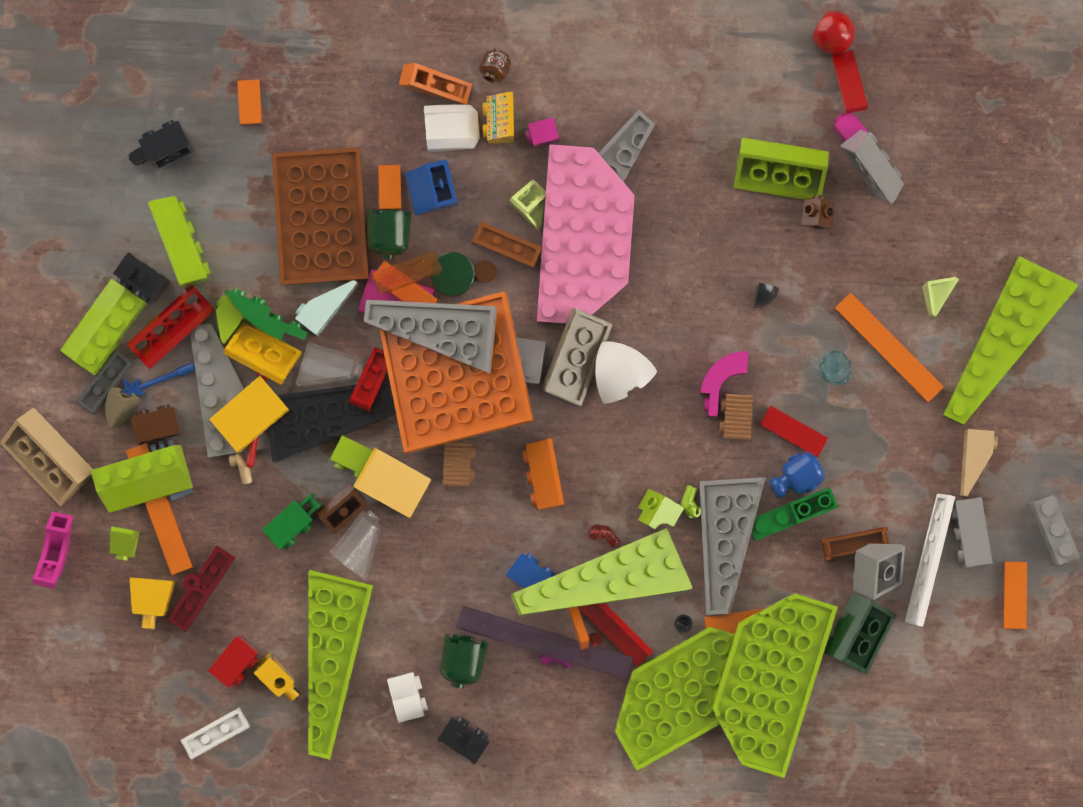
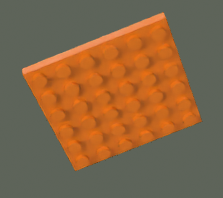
M505 291L458 303L460 305L495 306L497 308L491 374L379 329L404 453L534 421L508 296Z

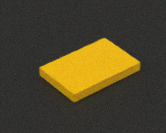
M243 321L225 347L223 354L282 385L300 358L302 351Z
M259 376L209 420L235 451L240 453L289 409L264 379Z
M374 448L353 487L411 518L432 479Z

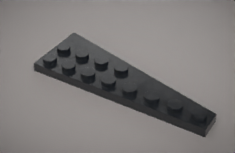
M390 380L383 381L370 411L349 403V399L357 384L277 395L289 411L268 428L272 462L282 461L396 415Z

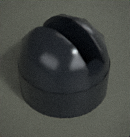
M685 614L679 615L674 622V627L679 633L689 632L693 625L692 619ZM679 622V623H681V624H683V625H686V626H688V628L686 629V628H684V627L678 625L677 623Z

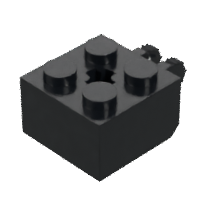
M171 120L164 123L162 129L155 132L150 130L142 134V138L138 140L141 147L129 154V161L135 166L150 162L154 167L160 169L195 150L180 122Z
M129 252L113 272L118 277L116 282L129 291L131 288H134L136 290L134 294L147 303L150 300L156 303L170 283L165 276L160 275Z
M460 715L457 718L452 716L437 740L443 742L475 765L490 742L487 738L489 734L479 727L474 730L468 726L470 721Z

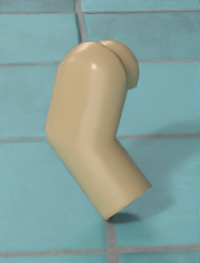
M236 453V455L229 456L230 466H238L242 484L253 482L250 468L246 466V460L242 454Z

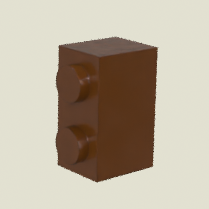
M170 404L159 406L157 411L151 413L148 410L135 412L136 416L130 417L136 444L139 445L182 434L177 409L174 407L170 408Z
M352 483L348 484L317 511L321 521L333 534L338 532L368 506L365 497L353 487Z

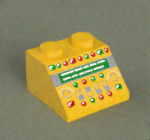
M513 92L487 96V102L482 104L483 116H487V124H483V138H487L488 144L514 143Z

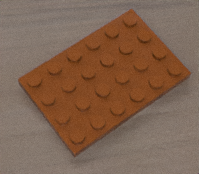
M360 147L272 153L280 285L368 280L369 271Z

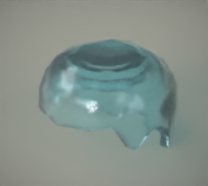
M837 350L828 351L823 354L818 362V373L827 383L833 385L845 384L852 376L850 371L851 361L843 352Z

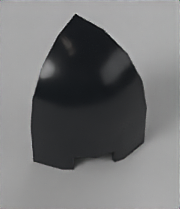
M759 283L756 288L753 308H763L769 305L777 297L779 288Z

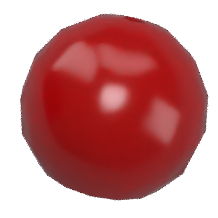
M828 11L818 23L812 38L815 45L821 51L828 54H840L848 50L855 39V26L852 19L845 13Z

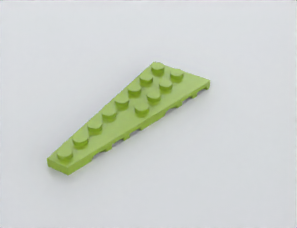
M1019 256L943 416L964 425L1072 295L1078 284Z
M667 528L515 592L511 594V597L520 616L571 607L687 591L693 587Z
M309 570L308 754L330 760L374 585Z

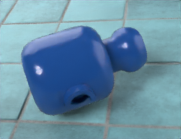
M804 452L802 454L797 453L788 458L789 461L782 466L783 475L781 477H774L769 481L773 493L776 497L780 498L786 495V492L790 489L796 494L810 493L819 488L818 485L824 481L825 474L814 454Z

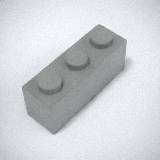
M1050 495L1030 503L1029 506L1054 565H1061L1080 557L1055 496Z
M982 497L954 501L951 518L952 520L955 519L956 528L953 529L955 541H959L960 550H957L959 564L962 563L964 568L993 563Z

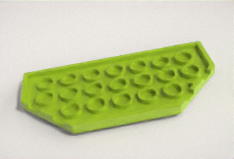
M793 593L738 622L712 710L741 765L785 778L838 609L837 606Z
M708 627L631 671L615 733L637 771L720 724L712 710V705L735 633Z

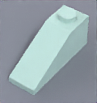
M352 280L308 301L307 304L302 303L295 312L297 314L295 319L318 337L358 287V283Z

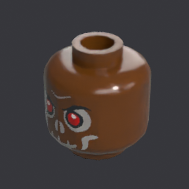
M500 49L487 51L479 66V71L483 78L490 83L503 81L511 67L509 55Z

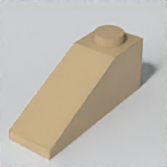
M965 430L960 496L965 497L969 495L991 458L993 450L997 449L998 437L994 436L995 431Z

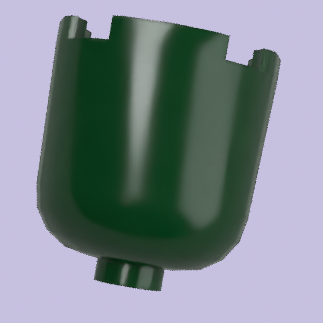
M368 210L367 242L369 249L375 254H380L381 259L394 260V255H401L406 252L410 238L411 211H404L403 216V211L376 210V214H374L375 210Z
M445 634L440 673L445 680L451 682L452 687L464 688V685H472L480 679L488 648L487 641L482 640L480 644L474 642L475 637L453 634L452 638L449 634Z

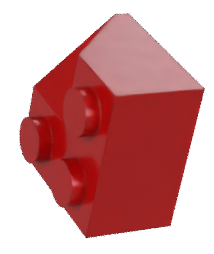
M242 635L236 636L208 672L228 688L240 686L247 677L244 673L248 668L251 670L259 659L256 656L260 652Z

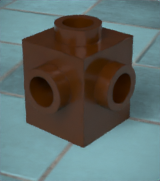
M818 195L813 196V199H804L801 226L812 229H832L835 203L827 201L825 196Z

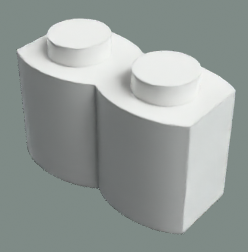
M414 672L388 678L387 681L398 723L425 716L424 711L428 710L425 697L421 698L418 689H422L419 675L415 676Z

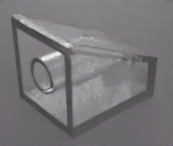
M308 342L295 385L300 389H309L356 382L357 377L360 378L365 365H363L361 358Z
M370 510L368 513L362 511L329 553L364 581H368L371 577L383 526L379 523L381 518Z

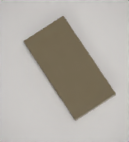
M572 308L541 391L577 406H582L596 369L599 347L602 342L607 341L613 324L577 308Z

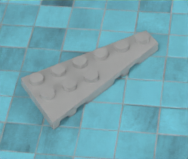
M366 300L365 323L491 374L497 314L495 306Z
M212 323L201 324L190 332L208 458L236 454L235 449L209 419L245 388L229 357L223 354L224 346ZM266 430L258 437L257 450L270 449L269 436ZM248 446L245 447L240 453L247 452Z
M764 477L700 481L706 615L731 613L765 482Z

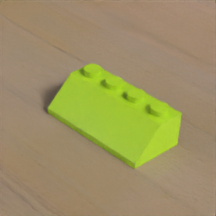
M742 138L733 188L803 200L813 199L815 195L822 196L828 169L829 151Z
M176 196L149 201L148 205L180 286L186 290L191 285L196 286L209 281L208 274L211 273L207 261L203 262L200 256L203 250L199 240L195 241L192 233H195V229L191 220L187 221L184 215L187 212L184 201H179Z
M111 279L60 351L90 373L97 375L148 304Z
M181 445L169 446L90 470L96 492L109 513L193 488Z

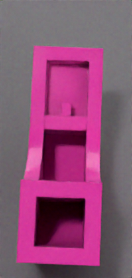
M748 351L732 353L721 358L707 372L700 389V394L709 395V398H704V411L708 412L707 417H717L719 390L722 383L729 377L747 374Z
M52 511L46 526L41 558L33 577L34 585L55 589L67 559L74 516Z

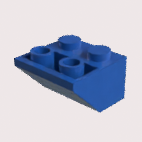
M447 159L425 164L405 173L415 216L458 206Z
M527 553L526 556L521 554L506 573L509 578L522 588H527L557 574L547 566L544 569L537 565L539 560L530 553Z

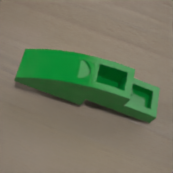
M233 288V291L225 290L224 293L233 307L258 329L279 340L282 339L284 332L305 340L308 332L302 329V324L292 320L288 324L282 321V316L272 312L268 316L271 307L265 305L266 300L256 296L253 299L245 297L246 292L237 288Z
M826 488L756 516L751 532L753 540L757 541L839 508L831 488Z

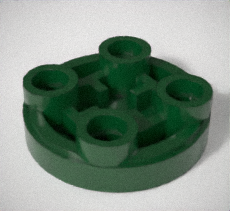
M448 252L440 255L434 261L430 276L437 291L448 297H455L466 293L471 288L475 280V271L473 264L465 255L458 252Z

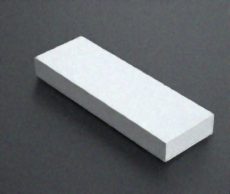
M239 707L183 738L181 742L192 760L248 729L250 725Z

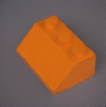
M552 438L525 444L526 449L522 450L524 463L529 462L530 471L526 472L528 485L533 484L534 493L530 494L532 506H537L538 511L564 506Z

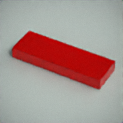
M853 50L840 54H831L846 114L868 110Z
M374 347L349 399L350 404L370 411L388 373L383 350Z
M771 405L759 424L802 450L813 453L817 458L828 440V437Z

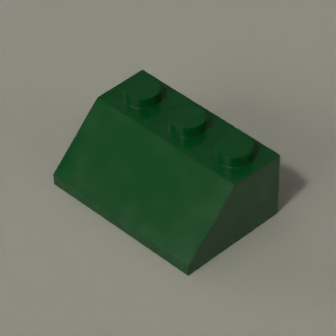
M852 592L830 639L827 641L824 653L867 675L896 614L872 600Z

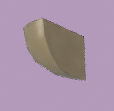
M110 388L105 403V415L111 429L122 425L134 414L140 398L134 393L128 395L120 392L121 388Z

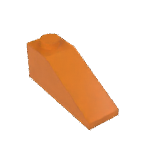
M417 63L404 64L399 86L467 105L472 83Z

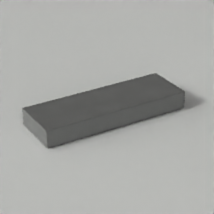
M116 349L76 402L92 415H95L106 401L110 388L117 387L135 363Z

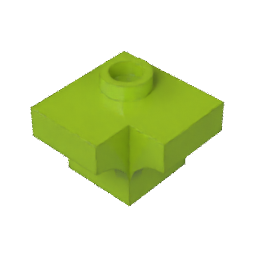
M648 489L638 506L643 511L638 521L653 529H656L662 523L674 527L684 507L666 496Z

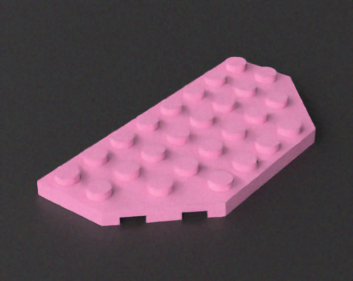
M549 145L537 321L567 323L572 308H577L592 315L628 284L635 195L599 153L591 147Z

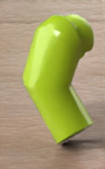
M687 485L681 506L684 507L683 510L688 517L698 518L701 515V509L694 501L697 488Z

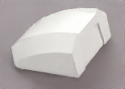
M471 105L424 106L428 152L475 148L480 139L478 112Z

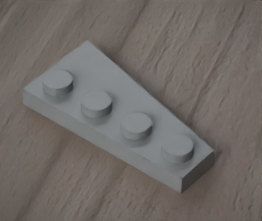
M640 110L629 119L599 152V155L623 182L655 126Z

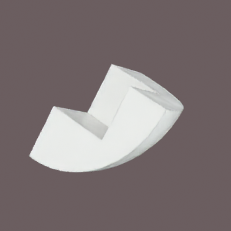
M602 342L597 353L595 369L596 383L601 400L604 404L626 398L628 391L634 387H644L655 376L657 370L644 355L635 349L616 342Z

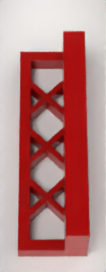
M191 285L126 345L150 370L213 313L215 309ZM193 293L198 297L192 304H186L187 298ZM174 310H180V314L176 319H170V314ZM164 325L163 330L159 334H153L155 327ZM141 340H147V345L140 351L135 347Z
M606 603L578 606L637 667L654 652Z

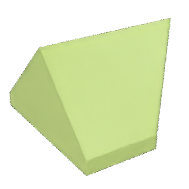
M531 180L512 196L509 202L518 213L542 234L546 191L535 180Z
M951 277L928 281L922 286L929 317L934 319L958 282V278Z

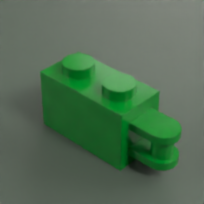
M311 493L300 504L297 500H294L262 529L279 550L283 548L288 550L297 542L294 538L300 533L305 535L313 528L311 523L315 520L311 515L323 505L322 502L319 503L314 498V493ZM306 503L312 508L309 512L303 508Z

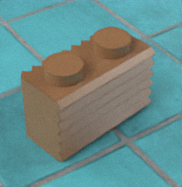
M726 394L725 399H721L720 412H724V421L719 422V434H723V439L751 440L753 395Z
M454 441L445 444L443 486L470 487V482L474 483L475 469H471V460H476V447H472V442Z

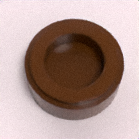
M483 260L475 266V277L478 281L489 283L496 277V267L492 262Z

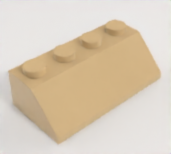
M32 408L16 419L0 442L8 453L60 507L92 476L90 470L93 469L35 408Z

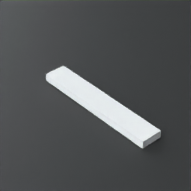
M938 493L936 495L905 623L921 627L924 625L955 501L954 496Z

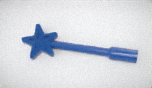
M191 362L176 368L173 372L140 384V379H137L132 384L123 380L126 389L122 392L131 395V393L145 395L142 389L175 376L180 377L195 371L194 363Z

